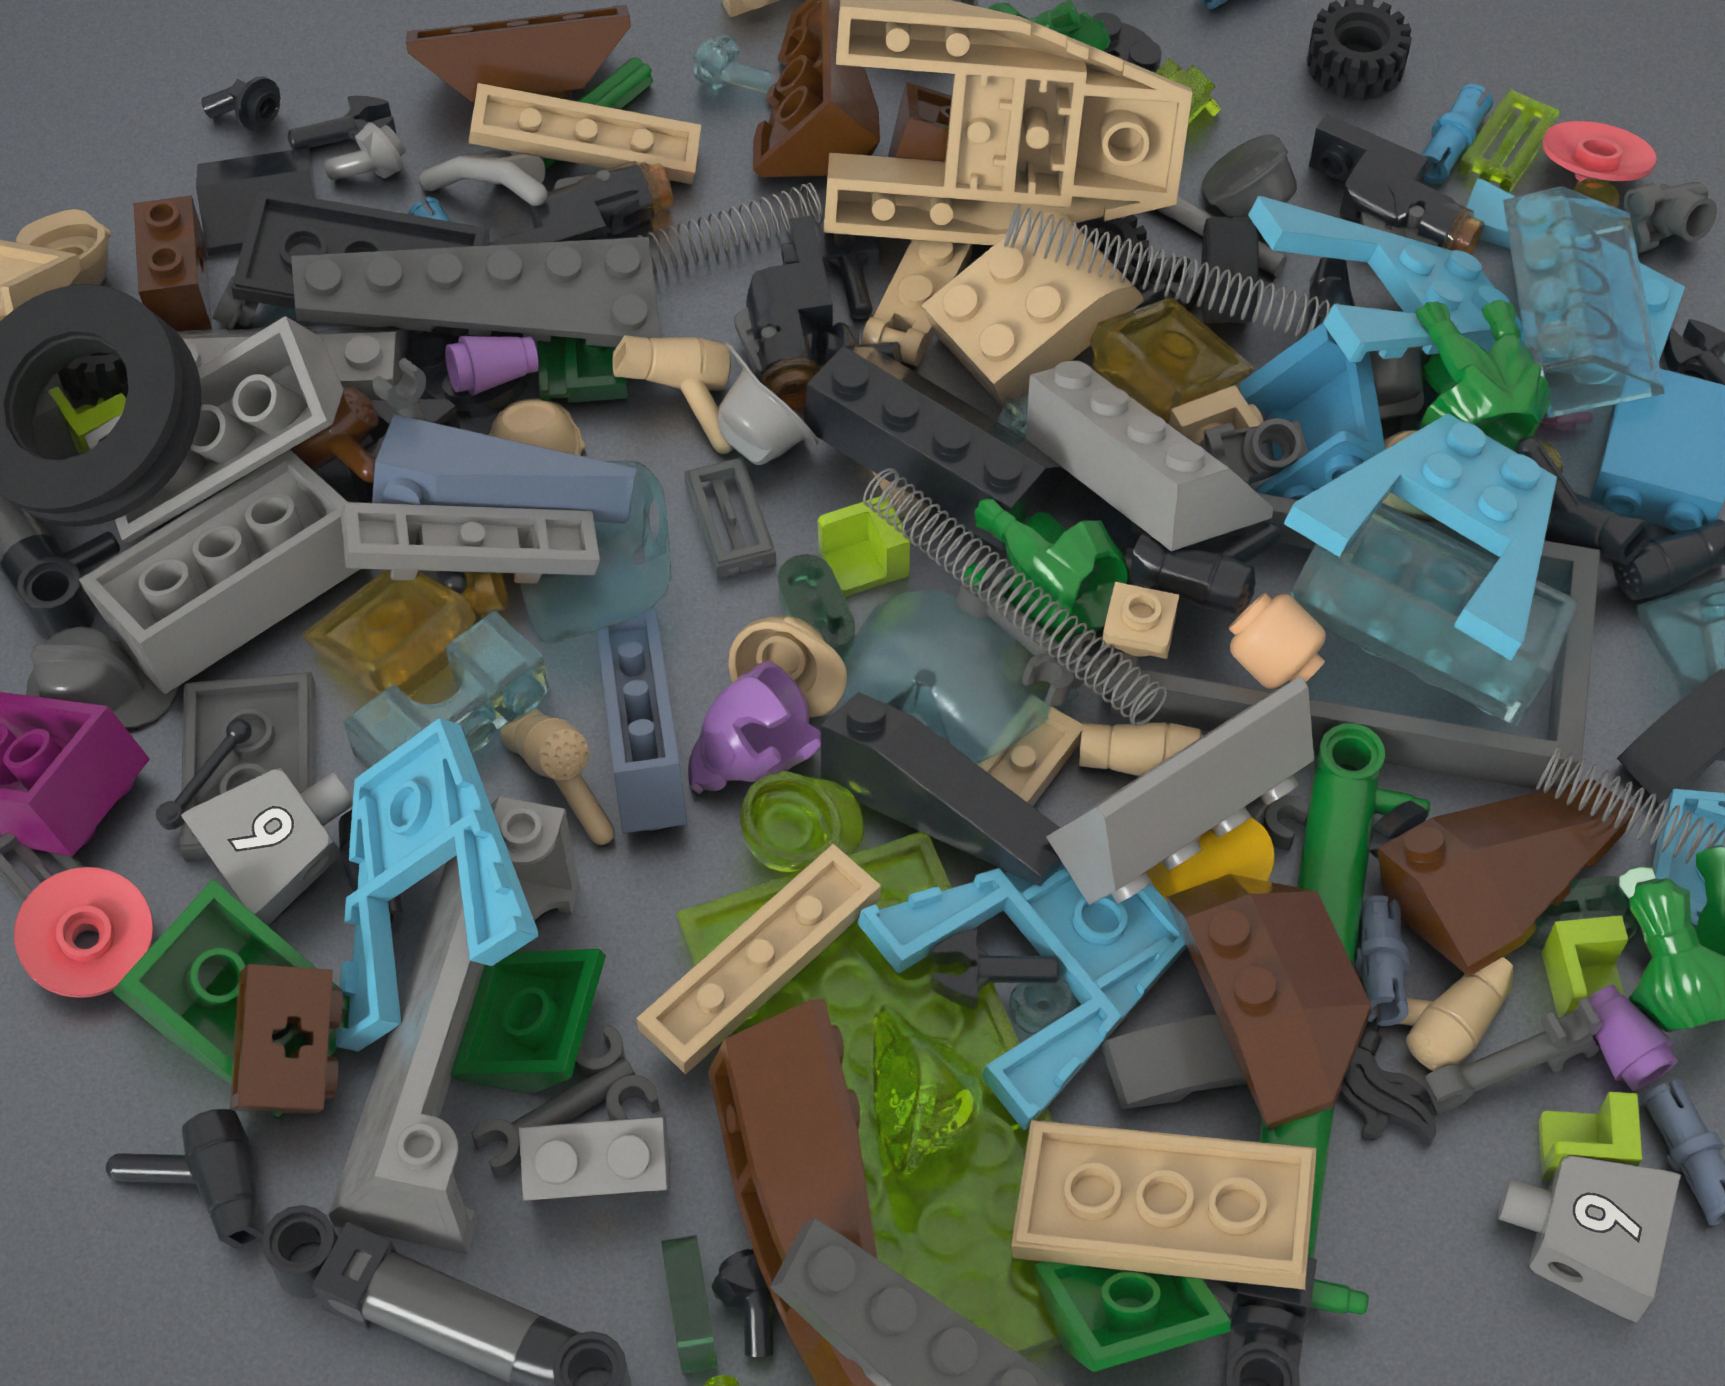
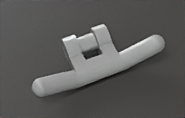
M498 150L466 156L460 155L425 169L419 176V183L426 191H435L457 181L470 179L506 186L533 206L542 205L547 199V190L542 185L545 177V165L543 160L537 155L518 154L513 156L510 152Z

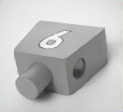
M278 768L187 810L181 816L243 905L266 925H269L339 857L340 849L326 831L324 825L352 807L353 798L334 771L300 794L282 768Z
M1562 1157L1550 1179L1547 1190L1509 1178L1501 1200L1498 1219L1537 1232L1529 1267L1534 1273L1627 1320L1637 1323L1655 1297L1681 1175L1671 1171L1583 1157Z

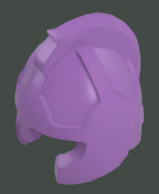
M771 661L761 662L749 672H745L732 685L726 686L717 696L705 716L701 734L689 757L688 777L693 791L698 794L704 789L718 791L724 788L729 780H743L747 782L770 781L781 776L796 764L810 758L821 749V732L809 725L808 703L800 687L780 666Z

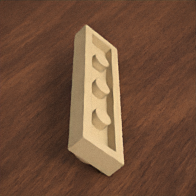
M478 83L469 144L605 169L636 161L644 176L692 184L696 171L701 125Z
M832 844L636 1018L638 1030L686 1075L859 918L862 909L872 906L880 900L881 885L835 844Z

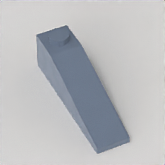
M394 414L375 461L372 503L592 511L594 522H627L630 515L637 469Z
M657 609L595 617L622 833L643 830L653 831L665 827L686 825L688 823Z

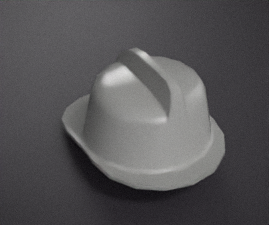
M727 341L725 345L742 367L741 374L719 406L718 424L720 433L728 444L756 465H762L780 457L802 440L813 446L817 445L819 442L806 423L778 396L759 382Z

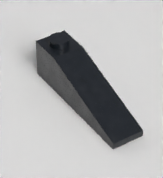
M857 692L821 724V786L1040 887L1063 864L1046 836L1060 828L1058 825L914 716Z

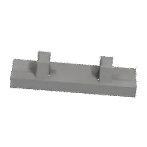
M344 502L341 515L346 568L391 570L390 577L392 580H415L418 571L424 570L515 573V583L537 584L542 574L595 575L600 562L592 511ZM418 533L420 534L421 545H416Z

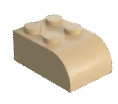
M1059 211L1044 212L1042 228L1047 218L1053 214V232L1059 220L1064 218L1066 222L1065 235L1072 221ZM1036 216L1032 217V219H1031V225H1032V223H1033V221H1034V219H1035ZM1039 216L1023 253L1021 250L1028 220L1023 222L1013 249L1010 248L1013 234L1007 247L1004 246L1005 236L921 305L936 336L1007 413L1028 397L1031 374L1055 368L1061 362L1072 361L1144 301L1139 290L1135 286L1132 287V283L1126 277L1123 283L1120 282L1122 273L1117 268L1115 269L1113 279L1110 280L1113 264L1108 258L1102 275L1099 277L1098 274L1104 257L1100 250L1097 252L1091 272L1088 273L1094 244L1091 241L1088 244L1080 268L1077 270L1084 240L1083 233H1081L1076 243L1069 265H1065L1072 241L1074 225L1071 227L1058 261L1055 263L1063 221L1056 232L1046 259L1043 257L1049 238L1051 219L1044 231L1036 255L1033 256L1040 223ZM1076 227V236H1077V234H1078V232H1079V229Z

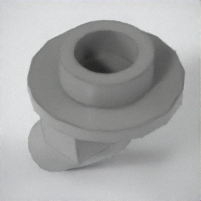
M369 122L355 136L361 149L360 151L325 160V171L328 178L332 181L363 174L374 170L378 176L385 179L404 168L401 156L406 153V150L399 137L390 127L384 125L378 128L375 124Z

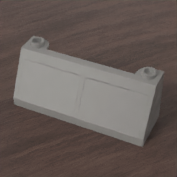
M498 796L491 804L534 921L544 912L554 908H558L559 912L571 914L580 883L565 809ZM457 856L445 864L399 1002L402 1024L389 1032L328 1216L334 1226L344 1228L346 1223L350 1222L377 1235L468 1254L478 1220L474 1210L464 1207L453 1175L459 1153L456 1135L453 1129L439 1118L451 1082L452 1069L485 964L470 961Z

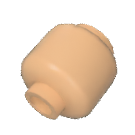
M1263 593L1229 626V630L1235 635L1230 643L1231 654L1267 689L1278 688L1287 681L1291 682L1299 676H1302L1306 682L1325 662L1317 653L1325 642V630L1289 594H1280L1271 599L1266 593Z

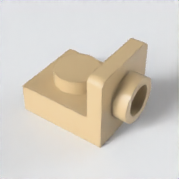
M1236 385L1172 408L1169 419L1171 427L1195 444L1200 445L1204 450H1207L1203 434L1204 429L1231 422L1236 430L1259 426L1264 422L1258 408L1253 404H1247Z
M1115 582L1103 631L1105 646L1112 644L1114 648L1121 649L1132 656L1144 657L1150 655L1167 659L1179 595Z

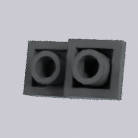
M1217 1014L1145 1028L1108 1039L1101 1045L1121 1109L1180 1102L1192 1091L1247 1084Z

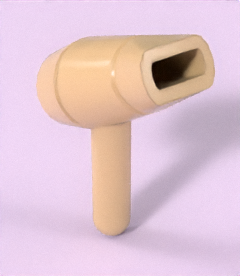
M624 335L613 353L614 376L645 379L650 382L681 389L713 448L721 454H728L733 451L734 448L728 444L720 433L718 424L719 408L709 392L722 391L729 379L731 356L727 346L724 343L696 337L648 339Z
M536 708L504 725L501 728L500 736L505 747L521 755L528 766L540 776L554 779L592 842L598 845L609 843L614 837V827L581 775L589 759V747L587 741L575 726L566 720L545 716L542 711Z
M1166 722L1145 723L1140 726H1134L1133 724H1116L1111 726L1110 724L1082 723L1079 766L1101 769L1111 768L1114 771L1141 776L1203 735L1200 729L1173 723L1166 724ZM1200 836L1196 838L1198 843L1200 840Z
M1502 957L1471 976L1464 974L1463 977L1434 1001L1407 998L1408 1015L1398 1024L1413 1026L1406 1038L1407 1047L1412 1055L1422 1065L1432 1071L1448 1065H1459L1477 1048L1500 1007L1513 990V965L1506 958ZM1377 1005L1375 1006L1376 1016H1377Z

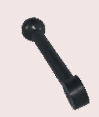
M243 719L232 720L227 725L226 738L174 801H167L158 807L156 817L164 829L174 830L184 823L181 815L184 813L183 810L232 749L237 744L245 743L250 739L252 730L247 721Z

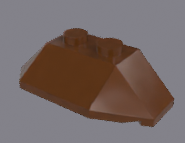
M619 5L591 10L407 31L406 46L410 56L471 102H475L478 83L567 99L572 96V90L585 87L629 30L631 22L627 5Z
M1228 874L1167 896L1169 907L1267 1130H1272L1334 1107L1342 1088L1341 1083L1353 1060L1372 1009L1367 994L1318 892Z

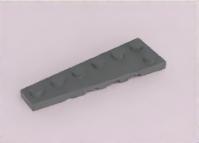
M648 237L291 256L296 320L369 327L396 326L405 330L431 332L436 326L469 329V335L491 337L492 331L527 334V337L531 336L535 341L550 342L551 336L586 339V345L617 347L624 335L648 339L662 338Z
M817 1218L803 1223L770 1286L779 1297L847 1359L855 1361L863 1369L865 1376L876 1386H1067Z

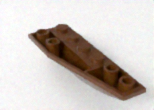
M825 998L811 999L725 1038L708 1069L736 1199L759 1268L789 1336L817 1386H876L865 1376L863 1369L855 1361L847 1359L770 1288L804 1222L813 1218H817L878 1259L858 1135L860 1105L855 1091L847 1089L841 1066L844 1056L842 1034L837 1025H831Z

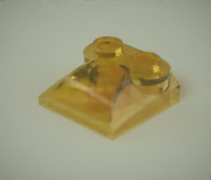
M1172 297L1098 322L1090 339L1095 355L1093 366L1096 372L1117 388L1125 391L1128 396L1150 412L1161 417L1167 424H1169L1172 408L1234 386L1249 377L1254 369L1252 364Z
M386 569L302 633L306 642L315 650L360 681L372 702L395 705L411 699L420 687L444 668L456 663L465 655L466 650L473 642L474 633L472 627L476 615L466 597L418 572L415 580H392L390 577L391 570Z

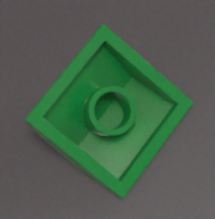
M600 949L513 952L493 966L485 965L451 1075L460 1081L531 1095L571 1079L606 954Z
M1053 1262L1034 1264L1035 1278L1063 1350L1092 1372L1230 1332L1231 1320L1202 1278Z

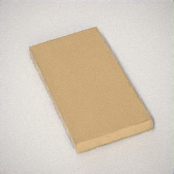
M1031 1120L1011 1243L1012 1256L1016 1259L1305 1290L1317 1148Z

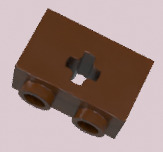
M192 195L133 203L138 292L142 304L175 331L212 329L207 251L204 234Z
M248 964L239 972L230 1095L231 1110L313 1115L324 1110L325 1099H334L338 1082L337 1057H327L329 1029H338L340 1026L343 994L341 988L332 987L333 969ZM286 1024L291 1025L292 1036L303 1038L304 1046L293 1051L289 1058L285 1057L284 1046L272 1041V1035L283 1030Z

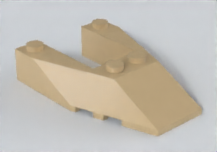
M840 0L836 65L954 74L946 161L829 153L824 233L994 246L1006 236L1017 204L1021 205L1019 224L1024 213L1030 207L1032 209V217L1036 216L1040 211L1043 213L1059 211L1065 214L1072 222L1079 223L1104 217V221L1177 205L1193 93L1192 88L1020 16L952 0ZM1029 212L1024 221L1029 219Z

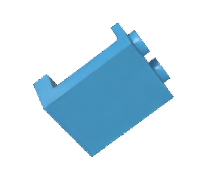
M1323 323L1240 382V391L1247 404H1253L1259 411L1267 414L1268 420L1273 418H1281L1287 421L1297 419L1300 422L1308 453L1257 487V493L1300 500L1385 450L1370 352H1366L1361 362H1349ZM1272 442L1274 461H1278L1282 457V451L1279 445Z
M1628 360L1614 398L1610 414L1613 417L1590 499L1619 515L1646 520L1650 524L1669 528L1676 533L1691 531L1716 520L1725 499V385Z

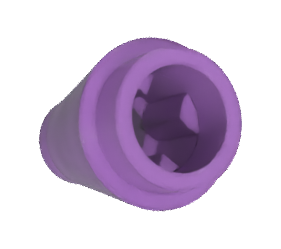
M460 336L458 343L446 345V366L455 392L468 390L469 394L473 396L525 376L527 373L538 371V354L531 336L523 338Z
M1615 985L1606 986L1588 998L1603 1022L1602 1028L1594 1036L1616 1081L1624 1080L1632 1091H1637L1662 1077L1677 1064L1678 1059L1670 1049L1674 1042L1624 995H1621Z

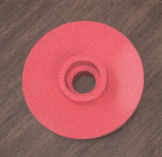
M1591 121L1558 123L1547 129L1542 140L1543 150L1551 160L1575 173V178L1580 182L1591 186H1603L1608 181H1632L1643 178L1653 171L1657 160L1654 149L1645 140L1627 130L1604 123Z
M95 867L69 869L44 880L23 902L14 927L15 949L27 974L46 990L62 996L75 998L93 997L112 991L150 949L153 940L152 915L139 889L123 876ZM84 931H94L99 934L98 942L89 949H81L75 945L77 936Z

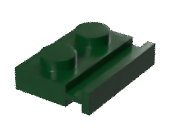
M551 336L550 342L537 341L541 400L551 402V398L568 397V403L628 398L627 379L615 377L613 373L612 360L616 347L586 345V339Z

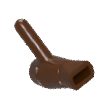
M352 386L344 387L333 424L290 450L314 472L332 460L339 458L362 480L369 483L374 482L376 458L360 445L379 424V416L374 404L357 388Z

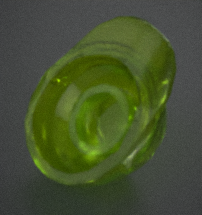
M782 770L776 774L765 775L751 785L740 805V826L746 847L759 862L767 868L776 871H803L832 844H835L848 855L856 850L863 840V818L857 800L849 790L833 781L802 776Z

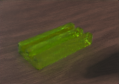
M1509 89L1477 135L1473 144H1471L1462 157L1458 173L1468 177L1474 171L1480 174L1479 179L1489 183L1492 180L1499 182V188L1510 194L1542 146L1545 132L1556 124L1560 110ZM1515 107L1523 110L1491 159L1483 158V154ZM1534 117H1540V121L1509 167H1503V163Z

